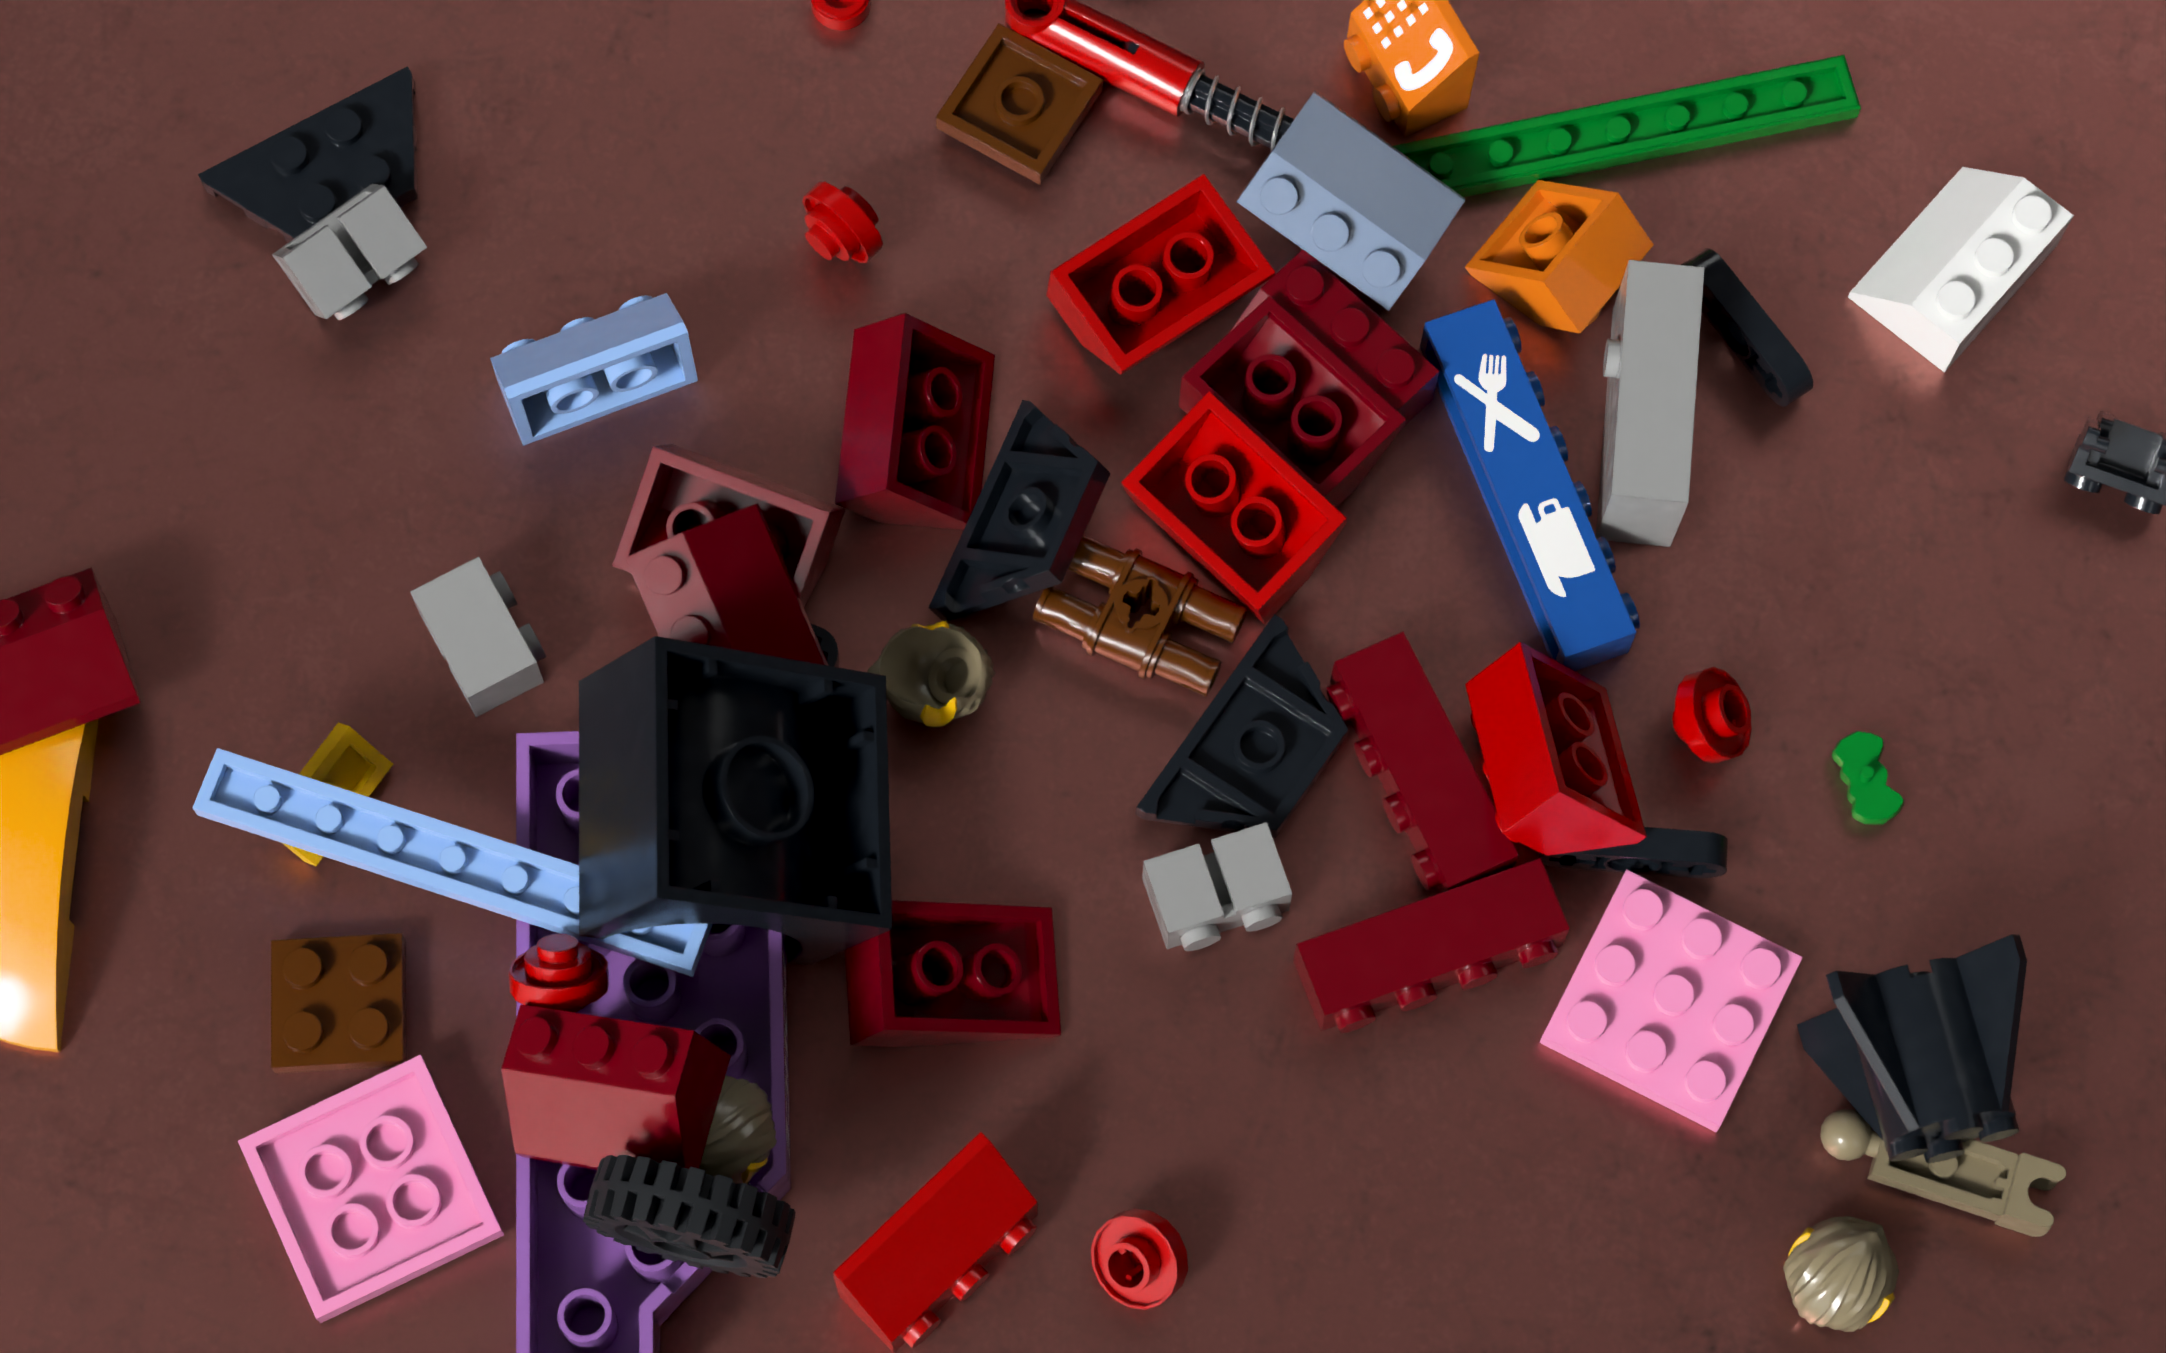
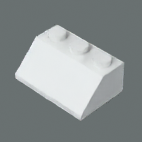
M1962 167L1850 291L1848 298L1945 373L2055 249L2074 215L2024 177Z

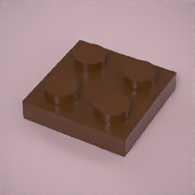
M998 23L935 117L936 128L1041 185L1103 91V79Z
M402 933L271 940V1068L276 1074L395 1067L407 1061L406 939Z

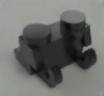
M2100 411L2096 420L2090 417L2087 418L2082 433L2077 438L2064 481L2076 488L2092 493H2100L2102 485L2105 484L2127 492L2124 502L2147 513L2160 514L2163 505H2166V433H2157L2114 418L2112 414Z

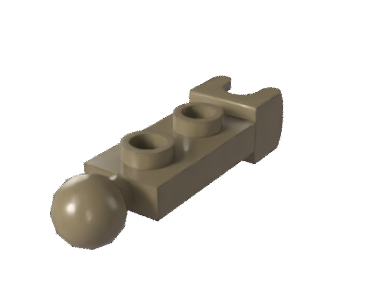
M1841 1109L1834 1111L1825 1118L1821 1126V1142L1826 1151L1836 1159L1851 1161L1863 1155L1873 1157L1867 1177L1869 1180L1993 1220L1995 1225L2032 1237L2046 1235L2053 1225V1215L2031 1202L2028 1188H2037L2043 1191L2053 1189L2067 1174L2065 1168L2060 1164L2024 1152L2018 1155L1974 1139L1963 1142L1965 1153L1953 1159L1926 1163L1922 1154L1906 1160L1890 1161L1883 1140L1856 1110Z

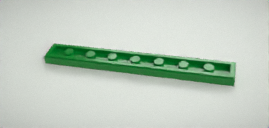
M1845 55L1413 141L1394 145L1393 147L1458 194L1468 197L1532 184L1537 180L1547 181L1858 117L1861 106Z

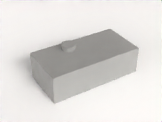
M1628 260L1612 311L1611 338L1607 339L1604 353L1603 377L1608 378L1596 538L1603 536L1607 541L1671 547L1689 503L1704 267Z

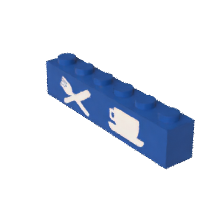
M1493 299L1425 322L1420 349L1423 356L1439 370L1436 387L1549 657L1574 671H1578L1627 654L1637 633L1636 629L1640 627L1636 606L1627 592L1620 594L1612 576V573L1616 571L1612 550L1603 536L1596 538L1588 517L1592 515L1589 496L1580 481L1572 482L1564 463L1568 461V450L1564 437L1557 426L1549 428L1541 409L1545 405V398L1540 381L1533 371L1525 372L1518 355L1522 350V345L1514 321L1511 317L1502 318L1497 303Z

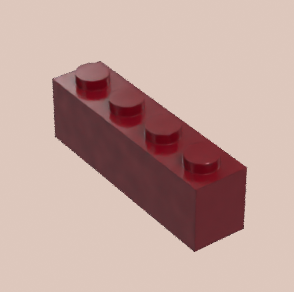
M1404 631L1335 661L1330 680L1331 685L1326 687L1329 702L1334 704L1343 721L1350 720L1359 738V741L1354 743V747L1365 773L1370 778L1378 775L1388 795L1383 798V806L1392 827L1398 834L1404 831L1407 832L1417 852L1411 855L1412 864L1423 887L1426 890L1435 887L1439 894L1515 867L1519 855L1512 841L1502 834L1495 820L1496 810Z
M1539 858L1297 943L1293 961L1320 1031L1338 1026L1340 1033H1346L1376 1020L1374 1012L1399 1004L1401 1011L1422 1007L1438 997L1436 990L1460 983L1462 990H1467L1486 984L1498 976L1496 969L1520 961L1523 968L1543 964L1559 954L1557 948L1563 945L1570 928L1542 860Z

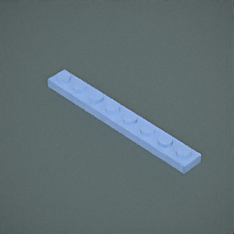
M219 748L216 749L192 807L198 816L550 931L568 934L578 940L691 977L694 976L713 925L704 923L653 926L618 933L604 939L579 936V865Z

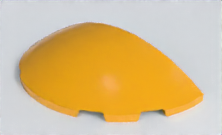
M98 719L0 755V1040L29 1049L60 1052L75 927L69 920L82 802H89Z

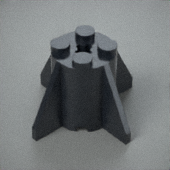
M2011 934L1957 958L1929 960L1932 973L1928 971L1910 973L1908 964L1878 974L1834 971L1827 974L1826 977L1837 1008L1797 1024L1804 1050L1883 1140L1890 1161L1906 1160L1922 1154L1926 1163L1945 1161L1965 1153L1963 1142L1978 1137L1981 1142H1991L2010 1137L2019 1132L2015 1117L2016 1113L2011 1099V1088L2027 967V958L2020 935Z

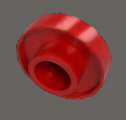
M825 181L818 182L803 197L802 202L807 212L804 219L809 228L805 233V237L812 248L825 259L832 260L836 256L843 261H848L851 258L859 263H867L882 249L883 241L875 227L879 222L878 216L871 205L852 188L844 186L840 190Z
M1716 667L1685 675L1678 685L1675 709L1672 716L1673 726L1678 737L1702 761L1715 764L1741 756L1750 742L1752 732L1751 709L1745 694L1736 680L1725 670Z
M568 934L547 935L539 939L537 945L532 946L511 962L509 969L510 993L515 1001L523 1005L577 1012L586 1005L598 1001L607 993L609 987L608 961L603 954L578 942L574 936Z
M1133 1208L1116 1214L1095 1234L1091 1246L1093 1270L1099 1284L1111 1298L1129 1308L1146 1310L1163 1304L1183 1286L1188 1272L1187 1250L1180 1234L1162 1216L1151 1210Z

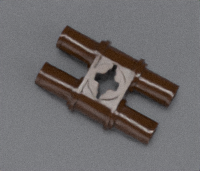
M1083 535L1068 570L1108 587L1110 596L1107 602H1102L1097 607L1052 586L1043 590L1034 609L1033 620L1082 641V649H1085L1086 653L1090 656H1094L1097 653L1138 671L1139 678L1144 680L1146 678L1152 679L1156 674L1207 697L1218 676L1222 662L1171 640L1172 633L1170 631L1174 624L1179 625L1181 621H1184L1230 643H1234L1246 618L1248 607L1199 587V580L1189 571L1184 575L1143 557L1142 550L1137 548L1135 550L1128 549L1126 553H1123ZM1151 599V614H1144L1140 621H1136L1133 628H1130V613L1136 614L1140 607L1145 606L1147 600Z

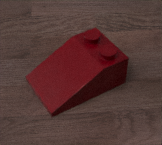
M892 900V929L845 950L850 1045L918 1047L1054 1038L1061 1035L1052 907Z

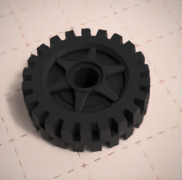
M608 1155L600 1160L590 1189L583 1222L590 1229L597 1230V1233L605 1237L614 1238L613 1241L623 1245L636 1246V1250L648 1254L656 1253L662 1255L661 1258L674 1262L680 1260L686 1262L689 1266L701 1269L709 1267L715 1272L729 1274L730 1271L744 1277H751L753 1275L758 1278H767L768 1276L776 1277L780 1273L790 1242L796 1211L790 1208L788 1203L777 1200V1197L770 1193L757 1192L758 1188L746 1183H734L732 1178L719 1174L712 1176L706 1174L705 1170L691 1166L690 1169H687L677 1163L665 1160L659 1163L648 1157L638 1156L636 1159L629 1155H618V1157Z

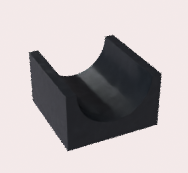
M654 636L580 680L579 936L604 939L630 930L674 924L710 923L751 926L786 934L788 963L812 965L891 930L892 895L886 676Z

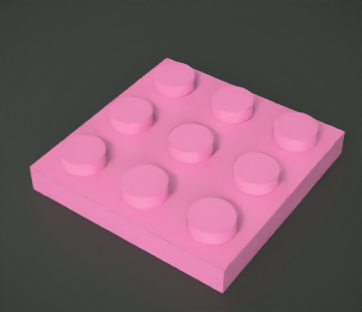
M1626 869L1539 1043L1717 1132L1803 957Z
M421 1054L238 1140L315 1318L320 1323L504 1236Z

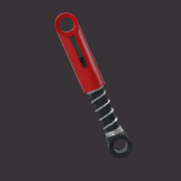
M1005 0V27L1098 76L1103 81L1178 117L1183 112L1185 114L1197 112L1205 116L1207 125L1217 122L1227 127V132L1230 136L1240 133L1249 138L1251 146L1262 144L1271 148V151L1294 120L1284 115L1285 108H1281L1278 112L1262 104V97L1256 101L1241 94L1240 86L1233 90L1219 83V76H1215L1214 80L1206 77L1204 61L1078 0ZM1029 9H1041L1048 14L1041 18H1030L1022 13Z

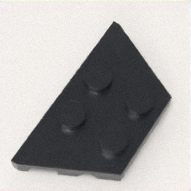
M407 66L198 174L205 190L214 197L220 195L240 207L248 218L264 228H272L279 231L287 242L292 241L372 183L384 185L399 207L418 199V177L415 166V152L417 150L416 126L414 122L415 82L412 73Z
M1022 400L929 605V609L941 620L951 621L1061 584L1111 474L1095 457L1082 446H1079L1063 429L1054 424L1030 401Z
M1274 614L1137 805L1136 815L1144 820L1237 832L1267 822L1272 837H1277L1341 746L1348 733V728L1334 704L1328 702L1322 693L1320 681L1310 664L1303 661L1288 636V627L1282 618Z

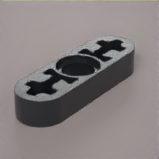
M1706 248L1681 264L1704 267L1702 313L1775 403L1785 407L1813 388L1812 375L1805 361L1718 253Z
M1645 827L1647 837L1638 844L1550 856L1539 852V858H1541L1543 864L1557 868L1625 873L1627 869L1635 874L1712 878L1724 875L1727 872L1728 839L1721 834L1707 831Z

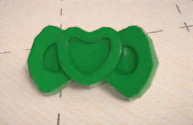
M1856 731L1838 741L1832 751V758L1841 768L1839 773L1840 779L1848 786L1847 799L1852 804V817L1866 825H1883L1900 812L1904 806V799L1899 793L1886 785L1888 772L1885 766L1879 762L1884 749L1883 739L1872 733Z

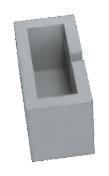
M372 183L272 255L316 316L328 319L334 314L337 320H342L367 303L369 299L364 292L370 289L373 283L379 279H385L387 284H392L413 271L419 264L415 256L425 250L427 246L384 185Z
M477 557L410 591L419 614L444 660H447L449 669L475 717L544 683L537 661L546 657L545 652L529 623L518 628L508 609L517 605V602L500 571L489 576L482 561Z
M1267 822L1211 839L1214 852L1204 856L1200 844H1195L1143 861L1142 880L1166 949L1183 945L1185 951L1199 950L1221 939L1220 932L1244 925L1248 932L1258 931L1270 927L1283 919L1281 913L1289 911L1292 891Z

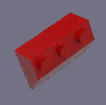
M1202 174L1050 271L1046 296L1081 345L1122 375L1271 279L1276 272L1206 175Z
M1210 391L1121 482L1129 498L1245 607H1248V610L1263 624H1266L1310 578L1348 521L1337 508Z
M1522 642L1516 644L1465 683L1472 710L1470 719L1478 734L1484 758L1482 767L1485 776L1490 782L1496 807L1495 820L1502 834L1515 843L1520 842L1546 856L1638 844L1647 837L1605 687Z
M980 1132L833 1272L839 1297L893 1353L904 1343H907L913 1349L921 1344L937 1328L941 1319L936 1313L953 1296L962 1302L984 1283L989 1276V1272L984 1268L985 1265L1002 1249L1009 1256L1012 1255L1035 1233L1037 1226L1032 1220L1038 1215V1202L991 1141Z

